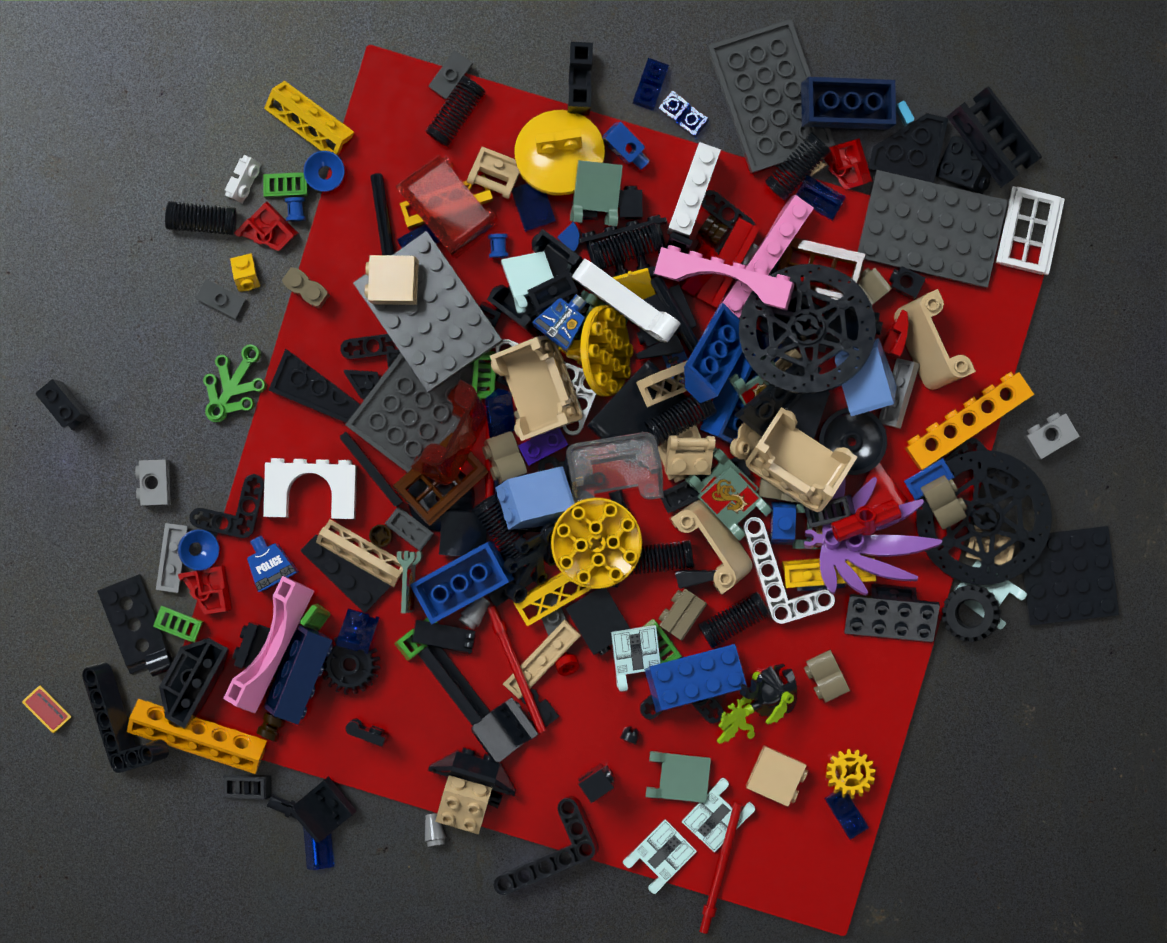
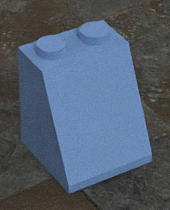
M879 338L875 339L871 354L861 370L849 381L842 384L851 416L893 405L895 402L897 385ZM841 351L835 355L836 367L847 359L848 353Z
M563 467L507 479L496 487L497 497L500 501L508 530L539 527L551 522L555 523L560 515L574 504Z

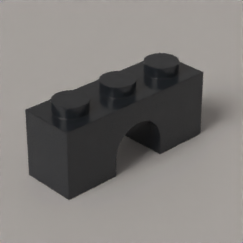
M570 42L568 113L590 116L593 43Z
M625 186L624 190H620L618 202L620 220L643 218L642 190H638L637 186ZM583 210V220H598V211Z
M600 763L579 777L578 785L589 801L593 803L614 788L613 782L615 777L608 765L603 767Z

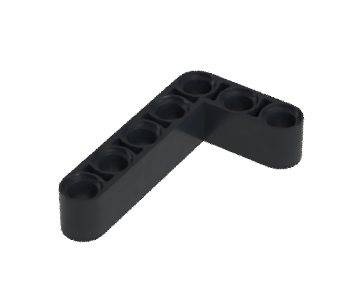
M106 662L86 667L82 672L84 685L112 770L116 773H121L167 758L169 748L164 740L158 739L136 746L133 734L127 732L129 721L111 666Z
M569 796L562 799L557 807L571 844L498 876L493 884L498 894H510L590 860L597 854L599 849L598 843L581 803L576 797ZM566 801L573 803V813H568L564 809ZM575 822L582 824V834L574 832L573 824ZM584 843L592 847L590 855L583 853L582 845ZM563 852H568L571 855V863L563 862L561 858ZM542 861H548L551 864L550 872H545L541 868ZM523 869L530 872L531 878L529 881L521 877ZM502 878L509 880V889H504L501 886Z

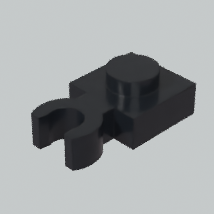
M532 688L530 691L534 695L538 711L545 727H547L559 715L546 698L540 702L537 691ZM522 696L521 699H522L523 703L526 704V703H525V700H524V698H523V696Z

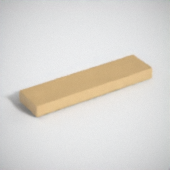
M566 619L520 665L529 689L581 636ZM512 674L503 685L520 699L522 693L514 674Z

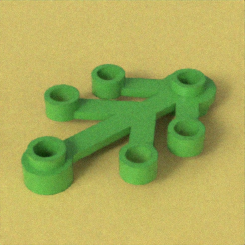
M249 344L242 349L241 355L243 360L231 379L228 370L230 359L225 355H218L216 357L215 364L219 368L223 393L219 398L216 390L218 384L217 376L207 374L203 379L205 386H207L210 403L206 406L205 413L210 421L221 422L228 413L239 410L251 411L255 406L252 398L244 397L239 402L227 403L231 396L251 391L263 392L266 389V381L261 378H255L252 382L239 385L251 364L256 363L261 357V351L257 346ZM254 350L256 356L250 358L249 353ZM221 358L226 360L223 366L219 364ZM210 377H213L214 382L213 384L209 385L208 379ZM258 381L262 382V387L260 389L256 388V383ZM246 400H249L251 403L248 408L244 407ZM217 407L220 408L219 415L214 414V410Z

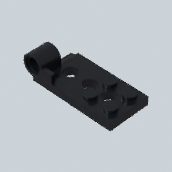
M138 574L97 590L129 673L132 674L147 667L152 677L167 672L173 662L172 655L162 630L153 627L157 616L141 575ZM124 597L131 598L133 602L129 610H125L121 606V600ZM132 618L140 620L141 626L137 631L129 627V621ZM142 638L146 639L149 643L148 649L144 652L137 648V642Z

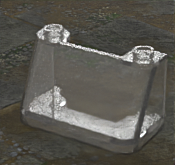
M641 432L580 442L568 447L566 456L574 503L587 498H595L594 494L632 487H638L641 496L645 499L664 498L662 464L656 438L651 433Z

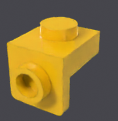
M252 253L230 258L233 278L239 292L250 291L260 287Z

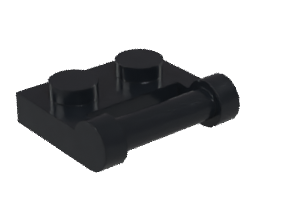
M353 719L346 725V732L349 735L379 746H383L386 743L388 734H385V729L375 725H372L370 728L363 726L359 719Z

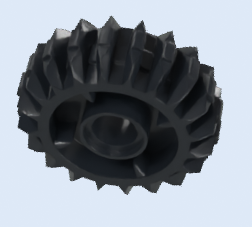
M343 634V642L338 637L334 638L336 646L333 645L330 655L324 660L326 667H324L323 672L327 671L328 674L323 676V680L332 679L328 684L329 687H332L335 683L338 684L336 692L345 687L344 694H349L350 688H352L353 694H357L358 686L362 691L366 690L365 682L369 686L373 685L372 680L369 679L370 676L378 678V674L374 673L373 669L380 670L381 666L374 665V662L379 661L380 657L373 658L372 654L378 650L377 648L371 651L368 649L372 644L371 641L367 642L366 645L362 644L365 639L364 636H361L359 641H356V634L351 635V640H348L347 634ZM347 658L355 660L356 667L354 670L345 668L344 661Z

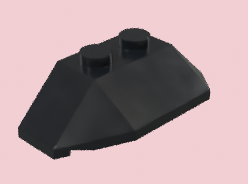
M211 638L180 647L159 686L166 719L184 729L187 728L203 708L222 673L229 648Z
M463 747L462 750H456L429 765V772L447 777L449 775L491 787L494 791L515 796L516 789L502 763L493 762L488 754H484V757L475 755V750Z

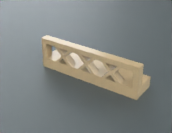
M687 361L636 382L647 407L687 391L685 385L679 382L680 375L684 376V366ZM665 381L672 384L671 392L664 389ZM647 387L657 391L654 400H652Z
M329 519L318 535L317 544L392 587L396 585L403 573V568L398 562L397 557L373 545ZM330 527H331L332 529L338 531V532H339V535H337V534H335L334 532L330 531V530H329ZM349 541L357 542L359 547ZM369 552H374V553L378 554V557H379V558L375 557L374 555L370 554ZM389 563H394L395 565L399 566L400 569H396L395 567L389 565Z

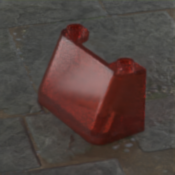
M438 155L400 182L396 188L450 254L457 259L497 226V223L494 221L497 216L489 207L484 209L451 169L455 166L447 156L442 158L441 155Z
M462 380L451 389L446 398L453 405L451 414L461 419L447 447L445 448L439 444H430L425 447L420 457H415L411 468L443 485H448L457 478L488 418V410L475 388Z

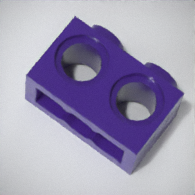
M560 428L535 436L518 445L528 466L568 446V443Z

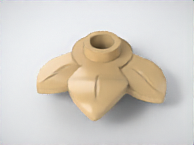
M743 422L738 429V438L731 442V454L737 459H744L746 462L761 436Z

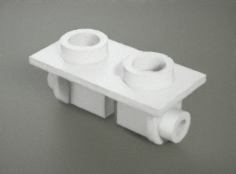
M246 155L240 158L234 170V173L240 176L238 179L231 176L225 188V196L243 204L245 198L249 195L254 179L259 174L262 164Z

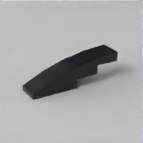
M736 457L730 459L746 476L752 474L751 470L746 466L744 459H737ZM696 475V477H698L701 480V482L708 476ZM686 481L658 493L668 514L699 499V493Z

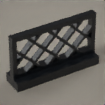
M428 646L418 654L472 726L475 723L481 722L484 716L491 712L442 648Z

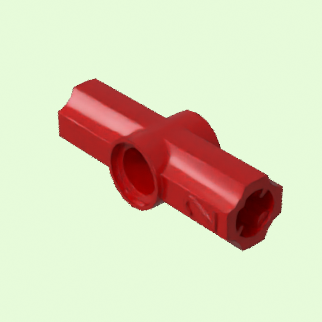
M893 499L874 507L861 506L857 509L856 514L831 523V529L835 539L839 542L859 534L871 535L876 531L877 527L900 519L901 511L896 500Z

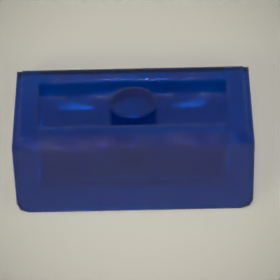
M806 176V179H804L796 193L799 198L814 207L813 210L832 220L845 199V196L810 176Z
M497 389L485 398L490 438L509 431H515L512 394L510 391Z
M303 827L307 869L318 870L334 867L331 833L320 843H317Z

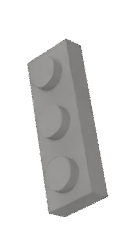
M899 358L896 359L892 373L897 385L895 402L893 405L882 407L879 420L883 425L901 429L920 364Z
M165 523L156 590L179 593L181 580L178 578V574L182 573L183 563L178 555V545L181 538L188 533L189 526Z

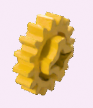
M847 749L845 755L839 751L838 758L831 757L832 764H827L828 772H826V778L830 779L828 782L829 787L835 786V794L841 791L843 798L846 794H850L851 799H854L855 793L862 797L863 789L868 792L870 791L871 786L869 784H874L875 778L872 776L875 775V769H870L873 766V762H866V754L860 757L859 750H856L855 754H851L850 749ZM862 768L865 771V778L863 777L864 775L861 773ZM836 769L841 775L839 780L836 777Z

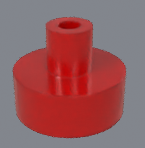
M564 652L555 663L558 673L562 676L571 675L579 669L576 656L568 655L567 652Z

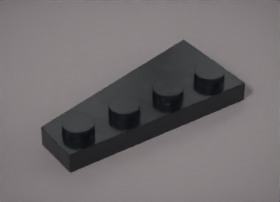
M285 349L269 391L347 423L361 404L288 349Z
M792 364L784 371L796 376L805 375L804 368ZM769 384L741 408L735 416L762 437L780 408L782 407L790 411L802 394L787 392Z
M316 534L300 551L351 601L366 613L391 585L317 544L318 535Z

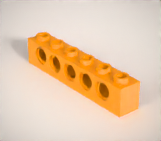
M1009 372L1000 378L1001 384L996 387L993 384L981 391L983 396L977 400L975 397H972L963 403L965 408L957 412L956 409L944 416L946 421L940 425L935 422L926 428L928 433L924 436L916 435L907 441L909 446L905 450L918 469H925L1033 396L1034 393L1020 372L1014 375L1012 372ZM1003 388L1010 391L1011 395L1008 401L1000 397V391ZM983 401L991 403L992 410L990 413L982 411L981 404ZM966 413L971 414L973 417L971 426L963 423L962 419ZM946 426H951L955 430V435L951 439L944 435ZM929 438L936 442L934 451H929L925 447V442Z
M138 699L129 717L127 728L128 733L152 741L162 739L168 746L256 774L267 743V740L196 717L184 729L165 718L163 706Z

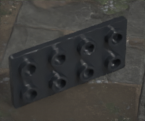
M871 584L870 596L849 595L844 633L933 642L940 604L939 602L917 600L916 588Z

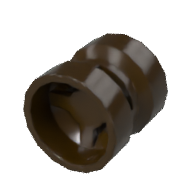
M710 214L698 233L702 236L709 235L710 242L717 245L729 227L724 223L717 224L716 218Z
M376 525L370 530L369 539L373 545L384 547L391 543L393 532L386 525Z
M265 712L263 723L258 727L256 733L276 742L279 737L278 731L284 726L286 721L273 716L269 712Z

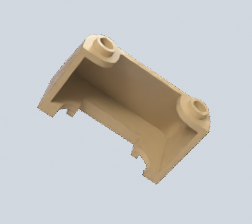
M938 289L900 307L894 315V320H896L901 310L908 312V333L905 345L913 362L920 364L918 374L923 384L932 390L941 388L976 372L972 362L965 355L949 358L931 317L940 313L944 305Z
M546 335L535 337L490 355L492 370L500 376H505L520 418L516 420L514 430L521 441L582 419V410L559 346Z
M781 407L746 460V466L752 472L810 510L821 512L836 493L856 461L857 456L844 447L836 448L832 452L797 429L796 425L798 422L795 414Z
M700 499L669 518L674 527H677L684 533L692 532L698 527L700 528L723 563L716 568L717 571L713 576V585L720 594L732 588L751 571L752 561L740 542Z

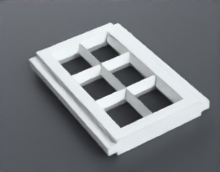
M1012 186L996 263L1041 275H1049L1065 199L1055 195ZM1023 197L1034 200L1031 217L1019 214ZM1039 201L1051 204L1047 221L1035 218ZM1018 219L1030 221L1026 239L1014 236ZM1034 223L1046 225L1043 243L1031 240ZM1013 241L1025 243L1022 260L1010 258ZM1029 245L1042 247L1038 264L1026 262Z

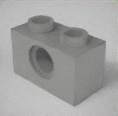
M1057 412L1047 418L1048 423L1040 426L1038 423L1027 430L1029 434L1024 436L1037 460L1046 457L1080 437L1066 413L1059 415ZM1049 428L1053 429L1056 434L1053 441H1049L1045 436L1046 430Z
M169 460L139 461V465L135 468L136 479L140 481V488L136 489L137 501H140V506L171 505ZM152 476L158 480V485L154 489H150L147 485L148 479Z

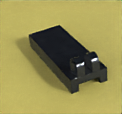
M416 619L411 642L471 654L474 648L476 631L437 623L431 624L430 622Z

